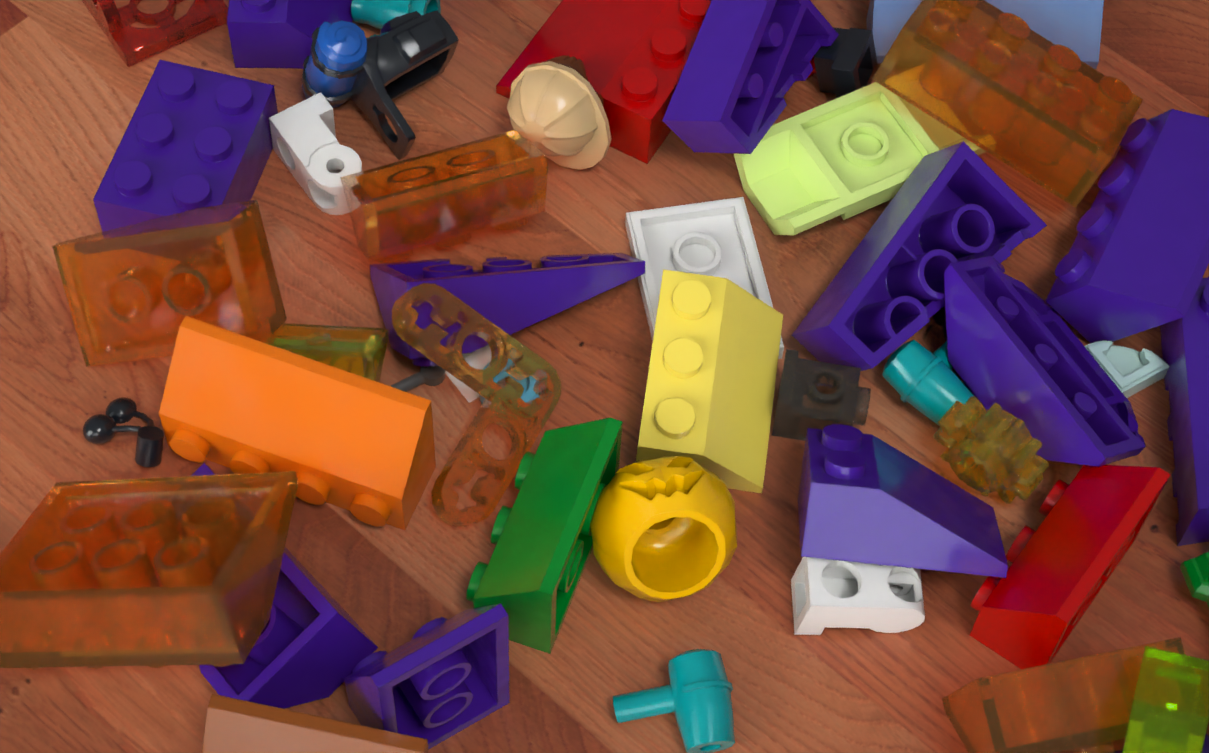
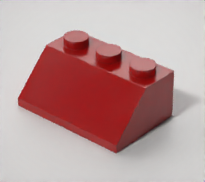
M1083 465L1070 485L1059 479L1039 509V513L1046 516L1039 528L1035 531L1026 525L1008 550L1006 558L1013 564L1008 569L1006 578L988 576L976 593L970 606L977 610L979 614L969 636L1039 680L1137 539L1171 474L1159 467L1118 465L1096 467Z

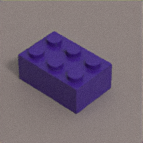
M159 60L93 198L105 243L221 270L273 149L269 117L278 113L274 85Z

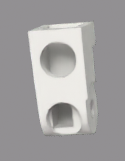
M320 92L269 117L273 150L315 206L322 212L331 215H343L359 207L364 198L362 161L352 148L340 145L336 139L333 107Z
M803 557L791 579L794 635H821L825 627L869 628L876 632L899 633L920 626L925 619L920 569Z

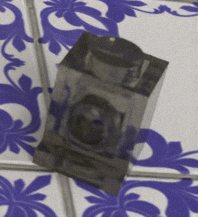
M786 349L771 436L805 441L807 428L823 430L825 426L832 424H843L852 427L853 424L865 426L871 388L859 386L861 368L798 358L799 351Z

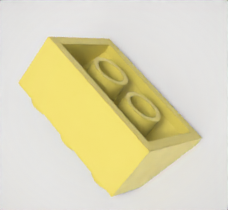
M663 269L636 461L657 459L663 456L690 457L703 468L715 473L726 484L728 489L762 493L783 314L727 278Z

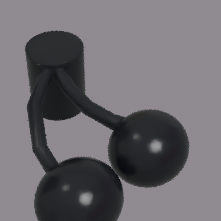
M126 397L117 398L109 403L106 408V414L94 415L85 422L83 435L90 443L104 444L110 441L117 432H137L136 463L143 467H155L161 463L164 432L162 429L155 427L154 421L146 414L137 411L136 403L132 399ZM133 417L145 421L148 426H117L116 424L126 423Z

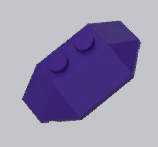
M992 256L950 263L944 271L948 361L963 379L965 386L981 402L1001 428L1006 440L1015 446L1019 453L1026 458L1096 467L1139 455L1146 445L1143 437L1138 434V423L1131 403L1058 313L1023 282L1004 274V266Z

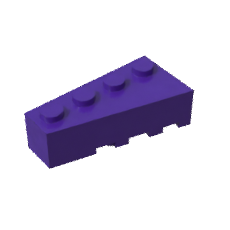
M1209 277L1202 278L1186 316L1160 325L1162 358L1170 366L1164 377L1165 390L1169 391L1170 415L1167 419L1169 441H1173L1175 469L1172 473L1173 497H1176L1178 501L1177 546L1209 542Z

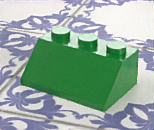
M605 418L547 430L542 437L536 454L529 451L525 452L514 484L515 489L520 490L512 508L503 505L500 509L491 534V543L496 545L488 564L480 561L477 563L466 593V600L473 602L474 608L502 604L509 615L510 641L551 654L593 549L590 524L597 501L603 488L610 483L615 473L619 470L622 421Z

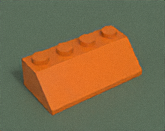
M185 316L180 324L159 410L167 444L175 453L189 461L203 462L206 459L230 468L238 477L251 483L261 484L267 481L290 489L296 497L310 504L322 505L326 502L349 510L357 519L366 524L376 527L388 524L406 530L436 468L431 400Z

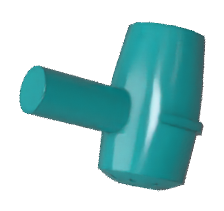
M916 340L909 341L900 346L889 357L882 372V376L901 395L900 399L903 402L910 403L944 430L949 429L976 399L963 382L953 373V366L948 361L947 341L934 353H931Z
M693 649L680 653L668 662L670 685L613 696V705L618 723L674 712L686 753H713L725 750L735 744L731 700L733 686L732 683L728 682L721 653L717 651Z

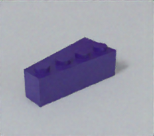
M964 141L928 154L919 162L792 336L834 376L872 369L929 323V318L945 306L944 271L950 263L992 256L1001 264L1012 255L1011 251L1025 239L1035 236L1047 225Z

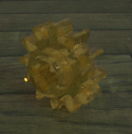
M971 396L965 404L956 401L937 422L940 428L933 437L941 445L948 447L942 453L941 458L950 463L952 470L961 481L980 491L983 496L987 497L996 490L999 497L1006 504H1010L1016 496L1025 501L1044 479L1042 474L1049 467V463L1041 456L1036 455V452L1043 444L1041 441L1031 437L1022 419H1018L1007 411L1002 410L998 403L995 402L989 409L985 410L982 403L976 397Z

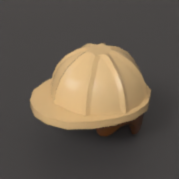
M562 55L542 63L528 65L512 82L507 110L515 131V137L532 149L535 154L539 156L545 155L562 167L577 170L593 167L607 154L612 138L609 120L603 107L604 100L588 81L584 63L580 59H576L574 56Z

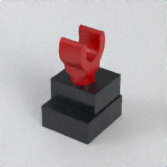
M833 27L839 36L831 46H821L810 60L813 71L808 77L817 74L820 92L832 93L836 95V98H839L871 84L878 69L872 30Z

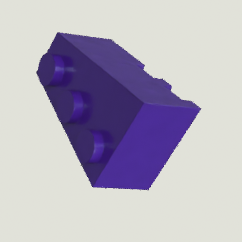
M711 0L662 121L693 152L751 154L787 106L783 98L795 81H805L813 71L810 60L821 46H831L839 34L810 0Z

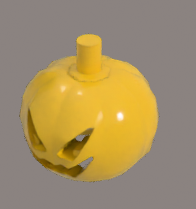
M663 456L657 459L638 460L620 468L610 483L603 488L590 524L594 556L604 573L614 584L629 591L636 597L655 602L689 597L710 587L719 574L730 564L737 548L734 499L726 484L715 473L703 468L690 457Z

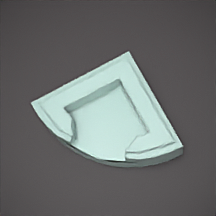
M1104 340L1085 345V348L1126 398L1163 379L1170 367L1162 358L1145 348L1140 352L1132 348L1112 345V341Z

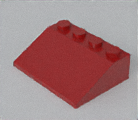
M562 0L496 85V93L510 99L512 82L528 65L542 63L562 55L574 56L584 63L588 81L604 100L603 107L609 120L612 138L610 147L648 164L671 132V129L662 120L711 0Z

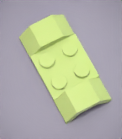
M932 58L778 122L770 127L751 154H733L744 193L774 235L794 236L837 216H841L845 220L893 199L922 158L928 154L964 141L977 155L996 148L998 139L992 132L973 133L948 102L940 65Z

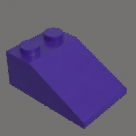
M843 424L827 425L823 430L807 428L798 493L801 557L1006 578L1008 562L992 506L874 435L863 434L859 429Z
M502 604L468 609L450 619L445 617L436 618L423 625L414 634L411 641L389 653L387 651H378L362 659L354 667L352 674L344 678L349 707L362 726L427 739L429 750L509 704V615Z

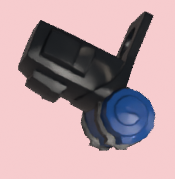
M438 10L423 15L415 11L397 16L383 25L380 35L375 34L366 38L364 31L355 23L342 20L332 24L324 22L312 33L310 56H307L303 62L301 80L305 98L308 99L321 92L333 108L339 107L352 99L371 120L398 160L408 155L416 137L393 100L444 72L454 55L459 41L458 37ZM386 116H387V117L390 119V121L392 122V124H393V126H394V128H395V130H396L397 135L394 133V131L391 129L390 125L388 124V121H387V119H386Z

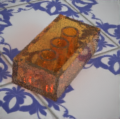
M922 0L903 26L872 78L875 82L1075 208L1113 158L1143 101L1142 98L1132 93L1130 88L1121 80L1103 75L1082 62L1079 56L1070 48L1063 45H1055L1031 30L1028 24L1020 17L1011 13H1004L985 0Z

